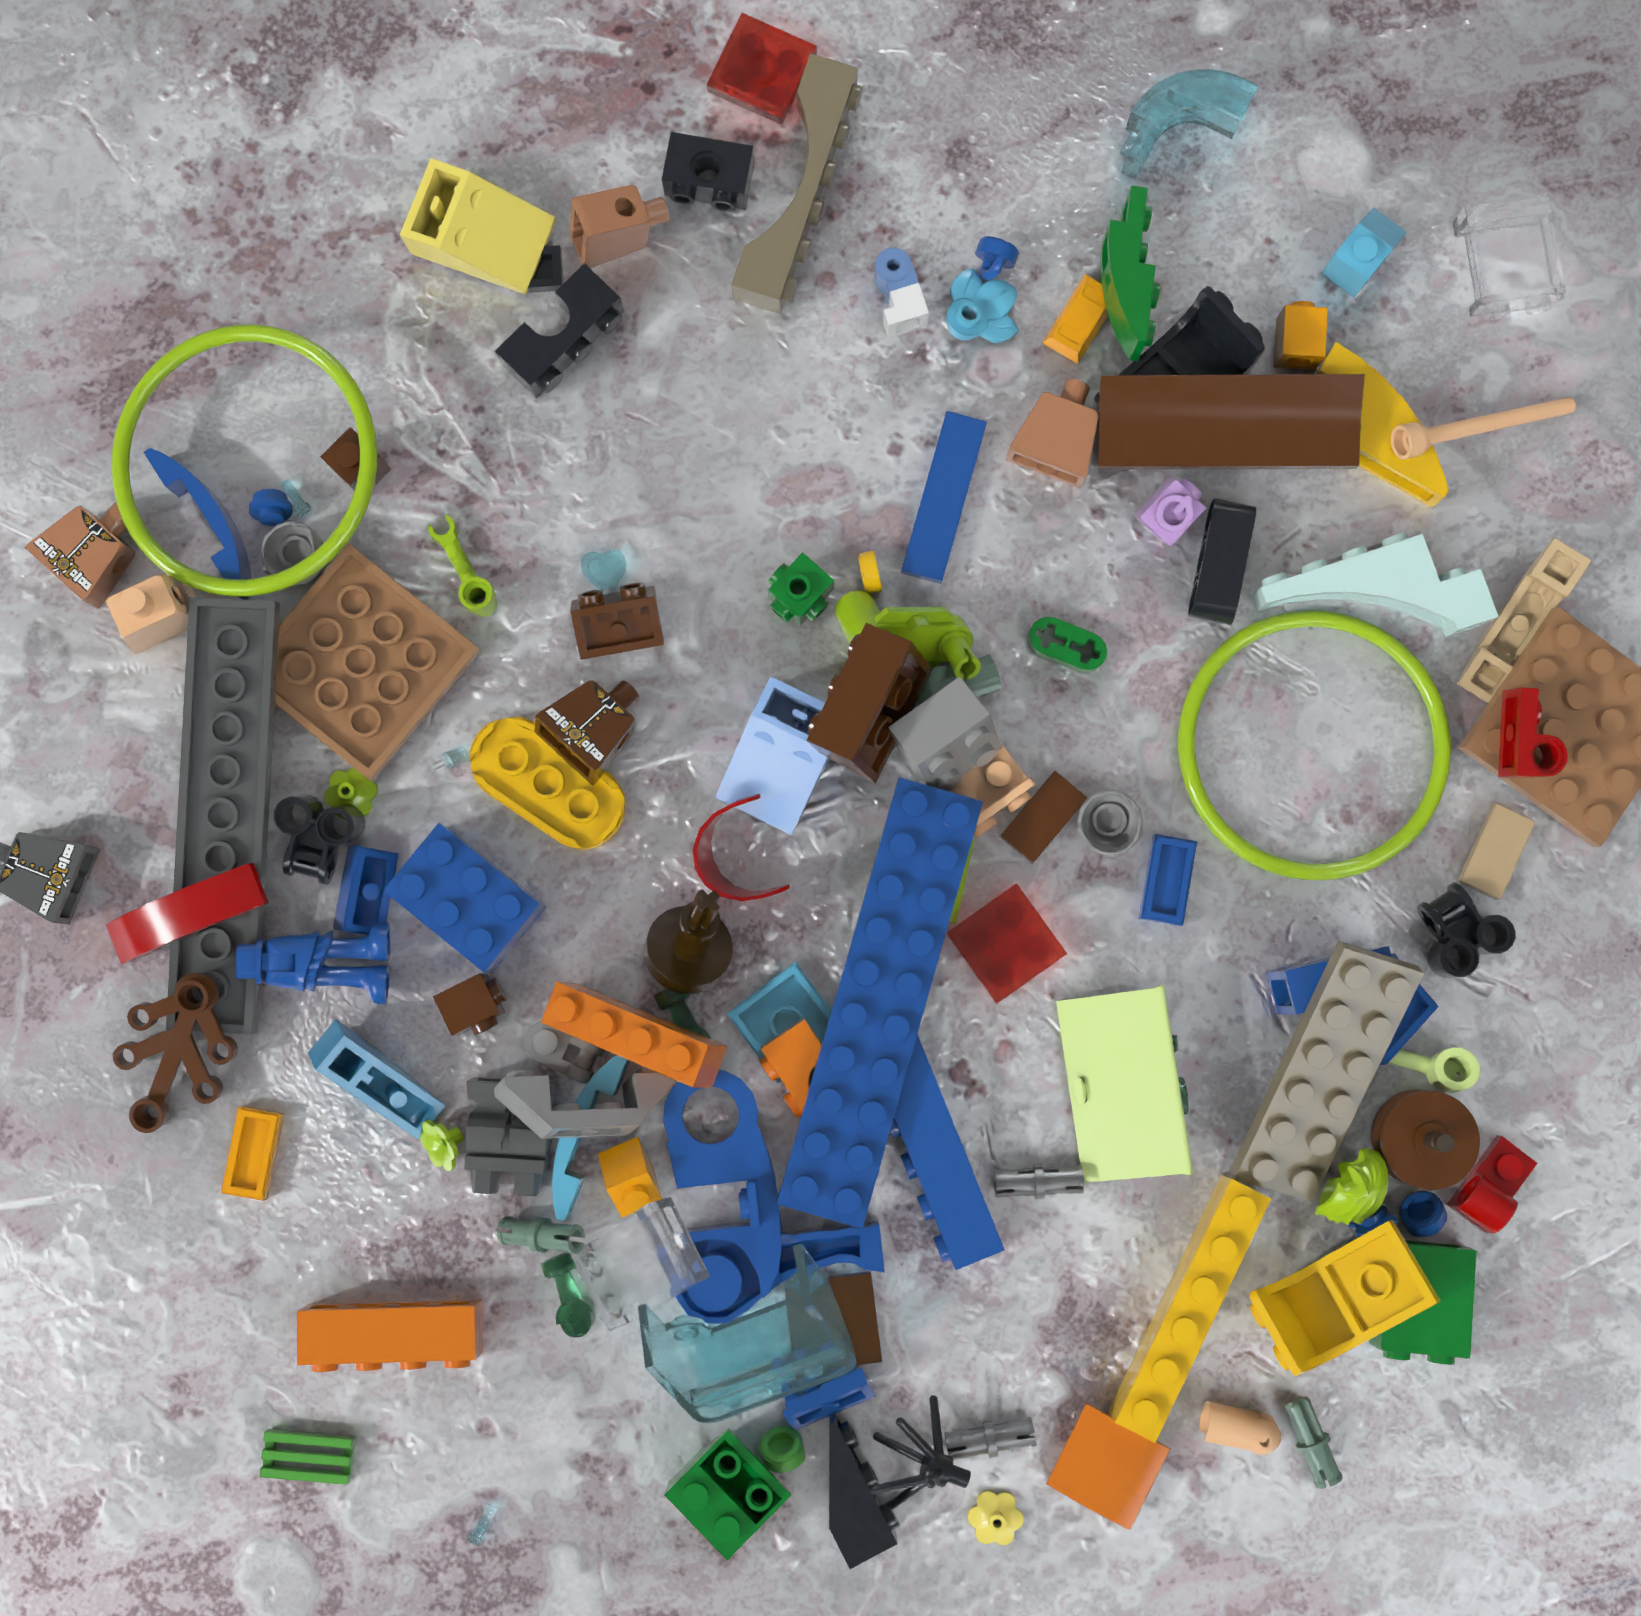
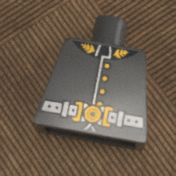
M18 832L11 846L0 842V892L47 921L70 925L101 849L85 844Z

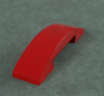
M248 863L143 905L106 924V927L122 965L157 951L164 945L221 921L240 916L269 902L254 863Z

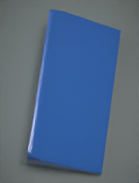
M355 845L348 846L333 923L334 930L368 935L375 924L386 922L391 897L383 890L395 876L399 853Z

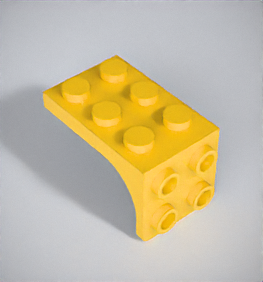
M1393 1220L1387 1221L1307 1267L1275 1283L1257 1288L1249 1293L1252 1301L1250 1310L1255 1321L1261 1328H1267L1275 1343L1273 1352L1276 1359L1285 1370H1290L1294 1376L1301 1375L1326 1364L1441 1302Z

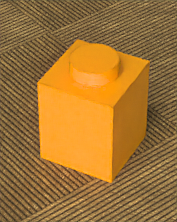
M1295 301L1284 306L1276 318L1274 368L1317 369L1326 355L1328 308L1315 307V304L1310 301Z
M639 1137L598 1153L606 1190L622 1218L663 1201L654 1166Z

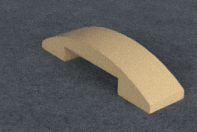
M1552 538L1497 613L1499 617L1490 624L1456 684L1484 702L1489 703L1550 610L1557 608L1561 600L1569 596L1592 560L1558 539Z

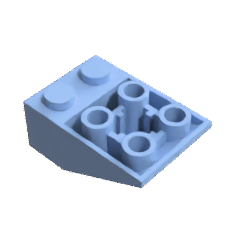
M770 676L749 718L715 798L729 805L736 800L760 793L761 798L736 806L735 808L792 835L829 761L828 757L820 754L806 741L809 736V724L813 716L817 712H821L825 702Z

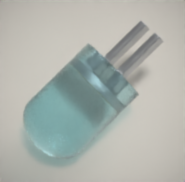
M458 746L442 753V759L432 763V766L443 761L444 764L434 768V770L443 766L451 769L466 762L469 759V752L464 746Z

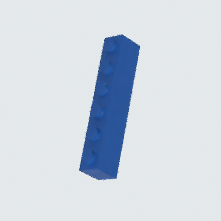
M917 1034L890 1132L893 1139L901 1136L907 1149V1153L900 1155L909 1180L918 1177L924 1194L916 1197L926 1221L933 1218L936 1221L941 1235L933 1239L942 1262L951 1260L955 1270L1000 1253L1005 1249Z

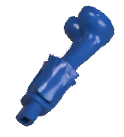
M389 922L377 923L372 927L367 936L358 938L333 939V930L323 935H320V931H316L310 934L278 936L268 940L258 939L256 944H237L236 978L255 979L256 984H263L265 982L271 986L294 989L305 992V990L315 992L316 986L362 988L367 991L372 1002L387 1004L390 981L389 965L364 967L327 966L325 962L327 959L335 958L389 961L391 944Z

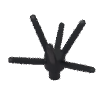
M931 1395L929 1398L934 1450L901 1417L897 1418L896 1424L925 1455L879 1432L873 1434L875 1441L921 1464L920 1475L870 1487L872 1495L907 1488L890 1501L893 1509L926 1486L931 1489L936 1485L943 1488L949 1482L966 1488L970 1481L971 1471L953 1465V1457L944 1454L940 1412L936 1395Z

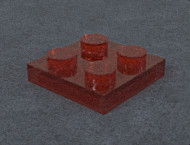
M741 13L706 84L707 92L782 125L796 98L810 53L817 54V45L745 13Z
M1017 883L946 933L995 1004L1067 955L1064 948Z

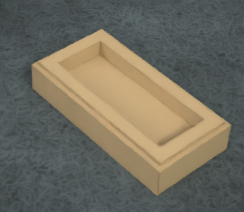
M1497 803L1492 804L1457 882L1495 900L1501 899L1535 825V821Z

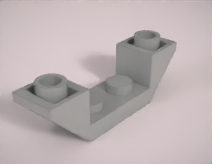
M646 1067L637 1069L636 1073L622 1084L624 1108L621 1102H607L597 1105V1109L581 1110L580 1104L568 1103L553 1107L554 1111H551L549 1075L534 1076L533 1070H515L507 1073V1077H504L494 1087V1094L503 1105L541 1139L627 1136L640 1126L677 1081Z

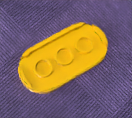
M523 717L498 719L488 723L478 732L470 748L471 769L475 782L488 795L569 848L579 850L597 848L610 841L618 833L626 814V800L620 784L609 772L605 771L598 782L592 786L534 732L535 722Z

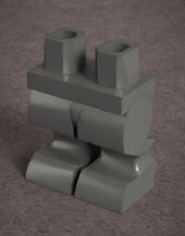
M473 1077L467 1080L468 1100L475 1101V1109L470 1112L466 1124L464 1169L471 1170L473 1193L496 1194L499 1191V1175L501 1171L515 1172L514 1195L537 1196L542 1184L543 1174L550 1168L552 1139H541L516 1115H513L512 1121L509 1123L511 1120L509 1109L494 1094V1087L502 1080L501 1078ZM549 1081L551 1111L556 1101L557 1082Z

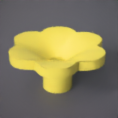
M991 1490L982 1491L977 1497V1505L972 1506L967 1514L970 1525L975 1528L977 1540L983 1544H990L995 1541L999 1545H1008L1014 1539V1531L1021 1528L1024 1522L1022 1512L1016 1508L1014 1496L1007 1491L998 1494ZM999 1519L1000 1522L998 1524H994V1520Z

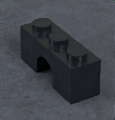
M585 263L555 291L560 307L570 316L569 322L562 332L554 336H543L536 333L524 322L495 350L501 365L535 398L543 392L549 393L556 388L563 378L562 373L573 362L578 364L583 361L593 348L592 343L602 333H611L623 318L622 314L625 311L620 296Z

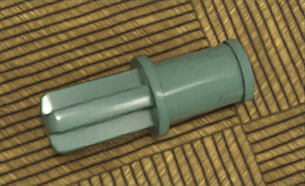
M1299 1396L1286 1402L1285 1410L1298 1439L1296 1448L1299 1452L1304 1453L1316 1487L1320 1489L1326 1488L1325 1480H1328L1330 1487L1342 1481L1343 1476L1328 1445L1331 1438L1329 1433L1323 1432L1310 1399Z

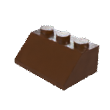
M865 623L861 633L855 635L849 645L848 659L841 673H837L832 678L828 688L829 697L821 712H817L813 716L809 724V736L806 741L820 754L876 784L895 746V741L888 727L913 710L933 668L912 641Z

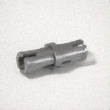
M1033 1164L1032 1168L994 1169L996 1198L1024 1195L1034 1196L1035 1199H1044L1045 1195L1084 1193L1082 1165L1043 1167L1042 1164Z
M1031 1416L1026 1417V1419L993 1425L991 1420L982 1422V1427L950 1433L944 1432L948 1456L953 1457V1461L988 1454L989 1458L998 1457L999 1451L1037 1446Z

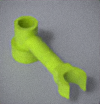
M445 514V518L450 526L449 531L444 535H437L433 527L428 524V532L433 540L443 547L461 579L462 584L458 595L463 606L469 612L480 617H489L497 609L495 590L486 579L477 576L457 538L459 530L456 523L450 516ZM485 597L483 602L477 604L480 598Z

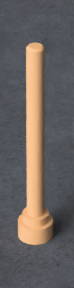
M1565 397L1429 428L1416 422L1402 424L1393 429L1391 446L1399 459L1421 456L1432 444L1571 414L1575 411L1576 403L1572 397Z

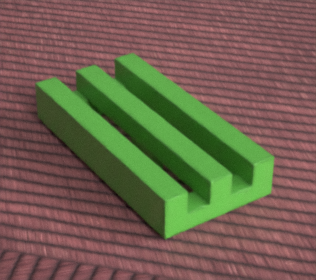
M268 1429L264 1432L263 1441H265V1448L262 1450L261 1459H263V1466L260 1468L259 1477L348 1485L351 1482L355 1436ZM276 1442L344 1448L343 1455L279 1450L276 1449ZM274 1460L342 1466V1471L274 1465Z

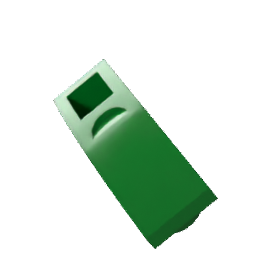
M1131 185L1122 208L1121 221L1110 219L1102 239L1100 266L1104 301L1111 325L1128 359L1138 362L1144 347H1151L1153 343L1156 321L1149 319L1151 309H1155L1158 303L1160 283L1154 282L1156 265L1145 264L1148 243L1142 242V234L1148 231L1152 217V206L1146 205L1148 188Z

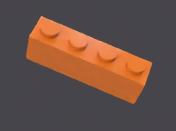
M556 981L541 1023L693 1088L713 1087L728 1047L576 983Z
M482 1299L308 1304L297 1310V1365H311L312 1372L335 1371L339 1369V1364H355V1370L372 1371L382 1369V1363L400 1362V1369L414 1370L427 1367L426 1362L444 1361V1368H465L471 1365L470 1360H476L483 1353Z

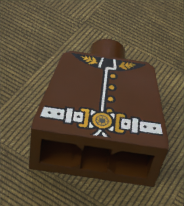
M593 680L587 681L540 711L535 716L534 732L585 780L594 786L633 734L635 719L627 710L640 699L639 694L632 685L624 680L609 693Z

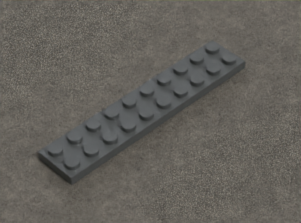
M189 597L173 892L248 863H254L265 891L280 603L277 601ZM264 905L170 943L168 997L174 995L175 986L182 977L191 973H203L209 976L216 983L219 992L218 1002L213 1010L223 1033H257L260 984H256L255 979L236 978L237 944H256L258 939H262ZM194 987L192 990L193 997L198 1001H202L204 997L203 992L200 988ZM180 1011L166 1016V1030L174 1028ZM196 1021L193 1031L203 1032L198 1021Z

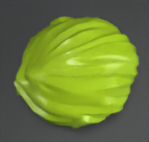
M1361 1148L1357 1160L1340 1162L1337 1167L1342 1178H1329L1315 1209L1316 1215L1326 1216L1330 1221H1335L1337 1224L1342 1221L1348 1226L1352 1221L1362 1224L1365 1219L1372 1216L1379 1209L1387 1193L1388 1170L1381 1154L1369 1148Z

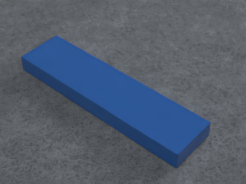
M946 411L901 569L902 574L942 584L986 428V421Z

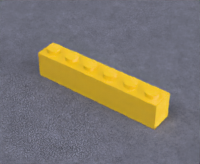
M1221 1174L1108 1410V1414L1115 1423L1156 1443L1271 1198Z

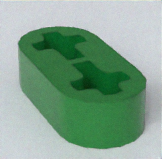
M1040 618L1034 622L1028 632V646L1034 654L1079 673L1087 674L1096 671L1103 664L1107 656L1106 644L1101 637L1057 618ZM1047 627L1054 630L1053 637L1065 642V645L1062 646L1051 642L1048 648L1040 645L1041 638L1036 635V631L1043 633ZM1086 643H1090L1093 645L1092 652L1098 655V658H1091L1087 664L1080 661L1081 654L1070 649V645L1083 648Z

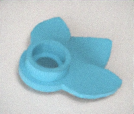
M974 269L964 270L955 278L950 288L952 304L946 313L948 330L954 337L960 340H971L980 336L993 343H999L1009 340L1018 333L1017 325L1007 316L1016 302L1017 291L1015 286L1003 280H990L984 284ZM963 315H967L973 320H968L964 318Z

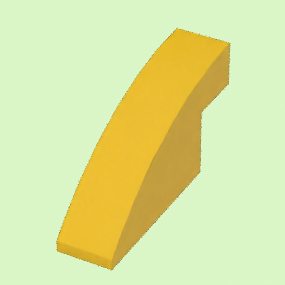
M1335 342L1325 355L1315 374H1365L1359 467L1433 508L1445 498L1449 491L1434 446L1430 445L1421 456L1405 460L1399 459L1391 446V434L1396 426L1412 422L1422 425L1404 398L1379 372L1361 357Z

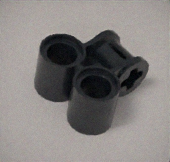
M300 794L282 799L274 810V821L281 832L291 835L284 855L283 874L293 876L295 873L318 878L320 884L328 885L336 869L338 847L357 840L364 832L365 818L363 813L357 807L347 804L324 810L318 798L310 794ZM296 803L301 805L307 814L303 825L297 824L292 817V809ZM337 814L344 816L348 822V831L345 836L338 834L333 827V820Z
M1456 882L1448 885L1447 892L1429 904L1422 902L1417 906L1418 914L1423 923L1438 940L1429 950L1428 964L1430 969L1440 977L1458 978L1471 975L1477 969L1479 955L1506 952L1513 946L1516 939L1515 928L1506 917L1501 915L1480 916L1472 898ZM1486 924H1490L1496 931V940L1492 946L1487 945L1482 938V930ZM1450 947L1456 948L1461 956V962L1455 970L1451 969L1446 962V953Z

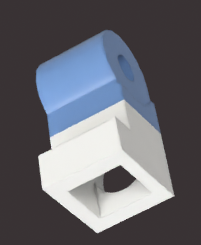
M895 247L881 251L875 261V284L886 295L890 307L883 310V325L888 339L928 327L929 311L910 257L905 251Z

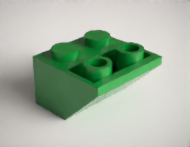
M728 1428L702 1448L668 1482L664 1496L728 1561L782 1506L792 1493Z

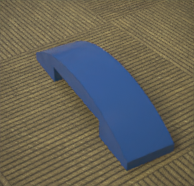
M153 448L144 451L143 453L168 490L177 497H181L187 492L190 493L222 543L224 549L210 557L221 576L226 579H251L248 555L243 540L230 514L219 499L197 477L172 458ZM238 596V597L241 598V599L247 600V599H249V598L252 597V596Z

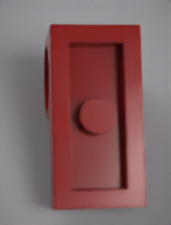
M1521 687L1502 691L1498 777L1535 778L1555 776L1567 764L1568 753L1563 741L1552 735L1536 734L1537 725L1542 716V705L1538 700V688ZM1536 747L1542 753L1540 766L1536 765L1533 754Z
M1496 1135L1446 1205L1481 1232L1495 1234L1503 1229L1515 1214L1518 1202L1513 1197L1538 1163L1506 1138Z

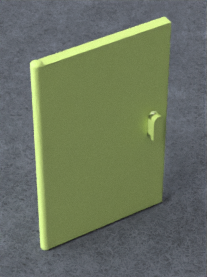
M1158 985L1156 988L1056 1001L1084 1183L1178 1174L1192 1175L1193 1169L1164 986Z

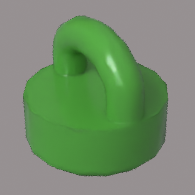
M780 1426L773 1428L765 1433L760 1441L761 1458L763 1464L770 1471L775 1473L790 1472L805 1462L806 1456L802 1437L797 1430L791 1427Z

